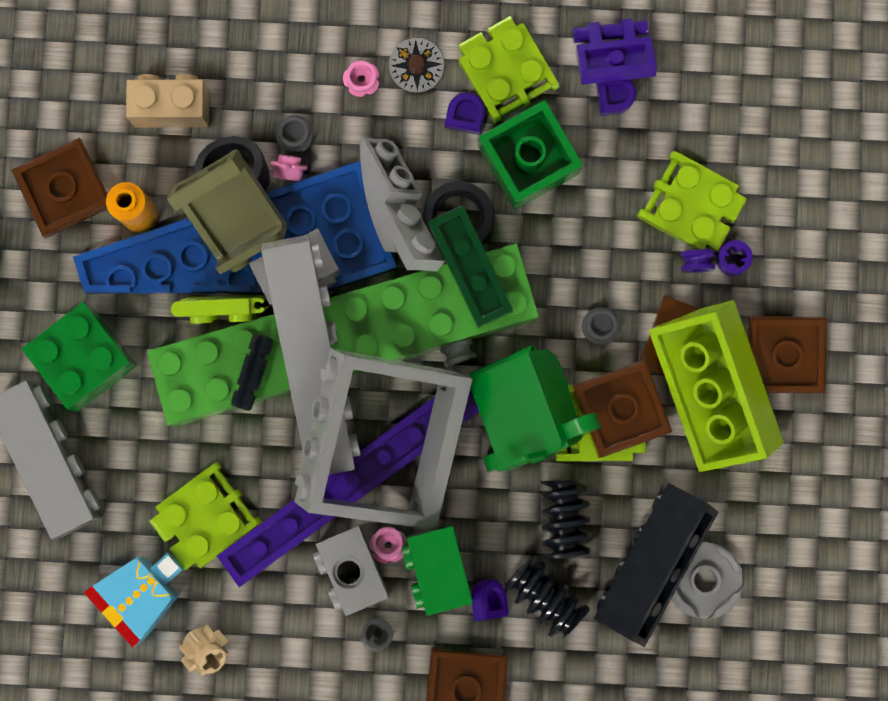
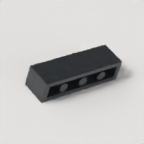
M670 483L667 484L664 491H661L656 496L650 517L646 524H643L637 530L634 537V546L628 557L619 563L615 572L616 578L609 591L605 592L599 599L597 613L593 618L643 647L649 641L719 513L707 502Z

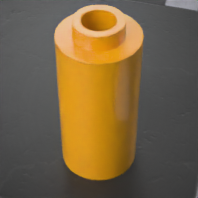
M122 182L113 186L108 192L106 206L109 213L130 231L145 233L155 227L159 219L158 207L137 185L130 182Z

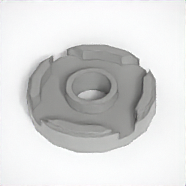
M702 542L672 597L675 606L689 616L702 619L720 617L730 611L741 597L743 588L742 568L735 556L721 545ZM703 569L710 570L715 579L714 585L708 591H700L694 582L695 575Z

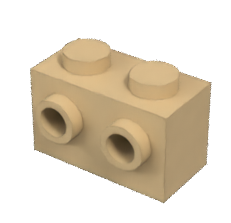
M152 74L139 75L138 80H127L126 118L135 128L209 127V89L203 80H198L196 75L180 74L175 76V80H161L160 76Z

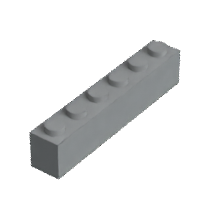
M309 235L262 243L261 247L302 449L305 439L310 436L313 424L311 411L314 400L320 394L322 385L321 368H326L329 350L332 348L331 345L338 344L334 321L326 322L324 307L331 306L327 283L319 284L316 269L323 268L319 244L311 245ZM349 396L346 399L329 475L355 470L354 457L361 456L357 434H349L346 420L353 419Z

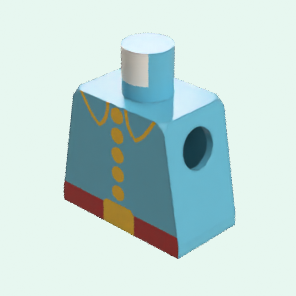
M166 553L153 566L144 556L137 557L88 588L84 594L130 646L134 648L147 638L179 595L169 585V582L183 570V567L170 553Z

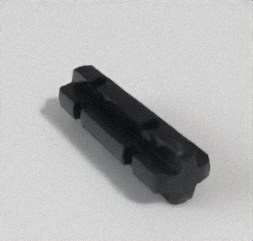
M260 334L252 336L248 347L251 350L250 355L246 354L237 381L239 388L234 390L231 399L232 406L246 411L252 409L256 398L253 394L255 390L258 391L267 364L265 357L270 355L273 346V340Z

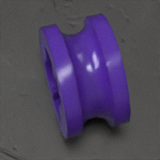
M739 240L727 242L716 254L718 268L728 276L742 274L750 267L753 260L751 248ZM728 249H731L734 253H742L743 258L739 261L742 264L741 267L738 268L734 263L729 265L726 263L725 258L730 255L726 252Z
M700 249L681 252L680 258L685 261L684 266H681V272L703 273L714 271L715 265L711 263V258L715 256L714 250Z

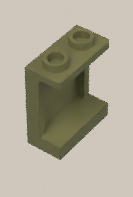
M237 149L173 186L167 197L175 212L182 208L217 259L216 269L219 274L229 269L232 272L241 270L251 262L252 259L250 257L261 252L262 243L283 240L286 234L287 223Z

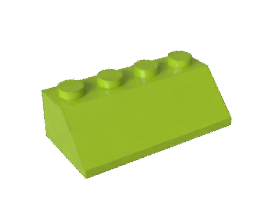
M734 300L696 310L649 329L699 472L767 459L784 444Z

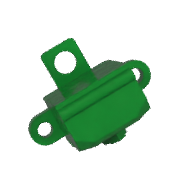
M531 345L470 373V378L472 379L470 388L494 453L483 457L488 473L496 470L498 472L504 470L508 472L528 463L533 465L554 456L560 450L577 444L585 434L601 428L596 412L582 417L576 415L562 366L557 356L548 349L536 350Z

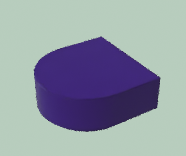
M630 79L596 83L600 116L622 114L633 105L636 98V88Z
M465 92L456 95L449 103L444 128L481 135L485 117L483 101L473 93Z
M497 580L479 581L473 587L471 598L474 621L509 616L507 596L503 591V586Z

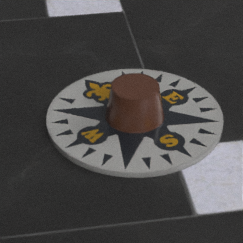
M407 39L398 44L390 56V75L393 81L406 91L414 93L425 92L433 88L443 75L444 59L442 53L435 44L426 39Z

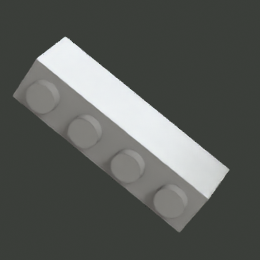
M24 381L0 393V435L50 539H61L100 519L101 516L98 509L101 508V503L94 489L91 487L87 489L81 475L85 474V470L80 459L75 453L70 454L64 442L68 440V435L59 419L54 421L48 409L52 402L47 391L42 385L37 386L34 382Z

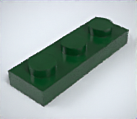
M464 206L457 207L428 221L430 230L477 328L512 313L513 308Z

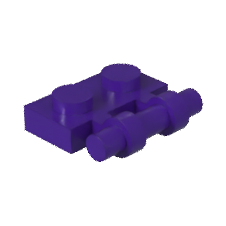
M632 18L620 19V23L607 25L591 22L587 23V27L572 29L574 43L588 42V44L576 45L581 85L656 77L657 66L651 37L636 38V36L648 35L647 20L633 22ZM621 38V40L602 42V40Z

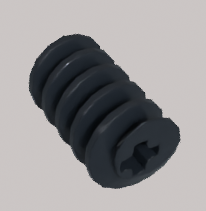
M578 480L541 481V484L552 488V491L541 495L542 500L552 503L551 507L541 511V515L552 518V522L542 525V530L553 534V537L542 541V546L553 549V553L542 558L573 559L590 554L591 548L581 545L580 541L590 538L591 533L579 529V526L590 522L589 516L579 513V510L590 506L589 501L579 498L580 494L589 491V486L579 483Z
M533 555L512 575L503 591L509 593L518 589L519 592L514 602L519 604L529 600L530 603L526 614L530 615L540 611L541 615L537 625L541 626L551 622L552 626L548 635L552 637L562 633V638H564L585 618L590 608L587 605H583L575 609L579 597L573 594L564 598L568 586L562 583L553 587L557 575L551 572L542 577L546 565L541 561L531 566Z

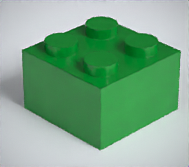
M545 100L478 137L477 147L514 211L578 176L583 167Z
M84 302L80 303L21 349L66 409L79 412L138 366L96 310Z
M453 525L408 536V545H404L401 549L407 570L415 569L418 582L412 583L411 588L417 609L424 607L426 616L473 604Z

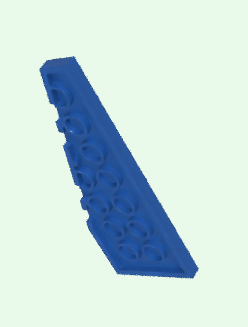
M360 161L266 192L288 225L283 239L304 236L319 229L341 273L340 276L335 278L337 283L328 288V292L396 270L391 252L384 251L371 219L364 191ZM188 218L73 256L84 293L86 294L263 293L249 264L237 272H232L229 269L219 274L216 269L217 259ZM262 252L250 257L252 259L251 262L262 257Z

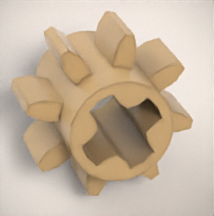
M205 625L204 628H196L185 636L183 645L179 646V649L185 655L181 662L189 672L196 669L200 676L215 673L222 668L226 657L230 654L224 647L228 640L220 630L213 632L208 625Z

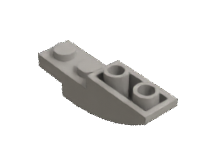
M362 138L360 142V162L364 191L371 219L384 251L398 252L407 270L438 271L445 260L415 206L422 193L404 162L394 141L387 139Z

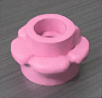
M359 60L351 63L344 72L343 82L345 86L349 87V92L352 95L363 97L365 94L370 95L377 90L379 86L377 79L380 75L375 65ZM360 76H364L365 81L360 82L358 78Z
M279 154L278 161L270 162V165H273L272 177L301 181L303 170H307V166L301 165V157Z
M391 526L380 528L372 535L369 542L370 550L374 552L373 557L383 564H387L389 561L393 563L400 561L403 558L401 547L407 545L405 535ZM387 542L392 543L390 549L385 548Z

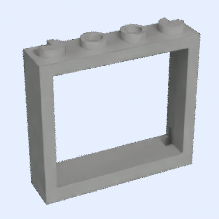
M330 348L326 368H321L320 372L322 380L320 394L312 405L311 415L313 424L310 436L305 439L302 454L304 462L301 475L296 478L294 483L298 486L294 502L308 513L436 530L472 379L456 371ZM353 369L438 384L408 510L323 498Z

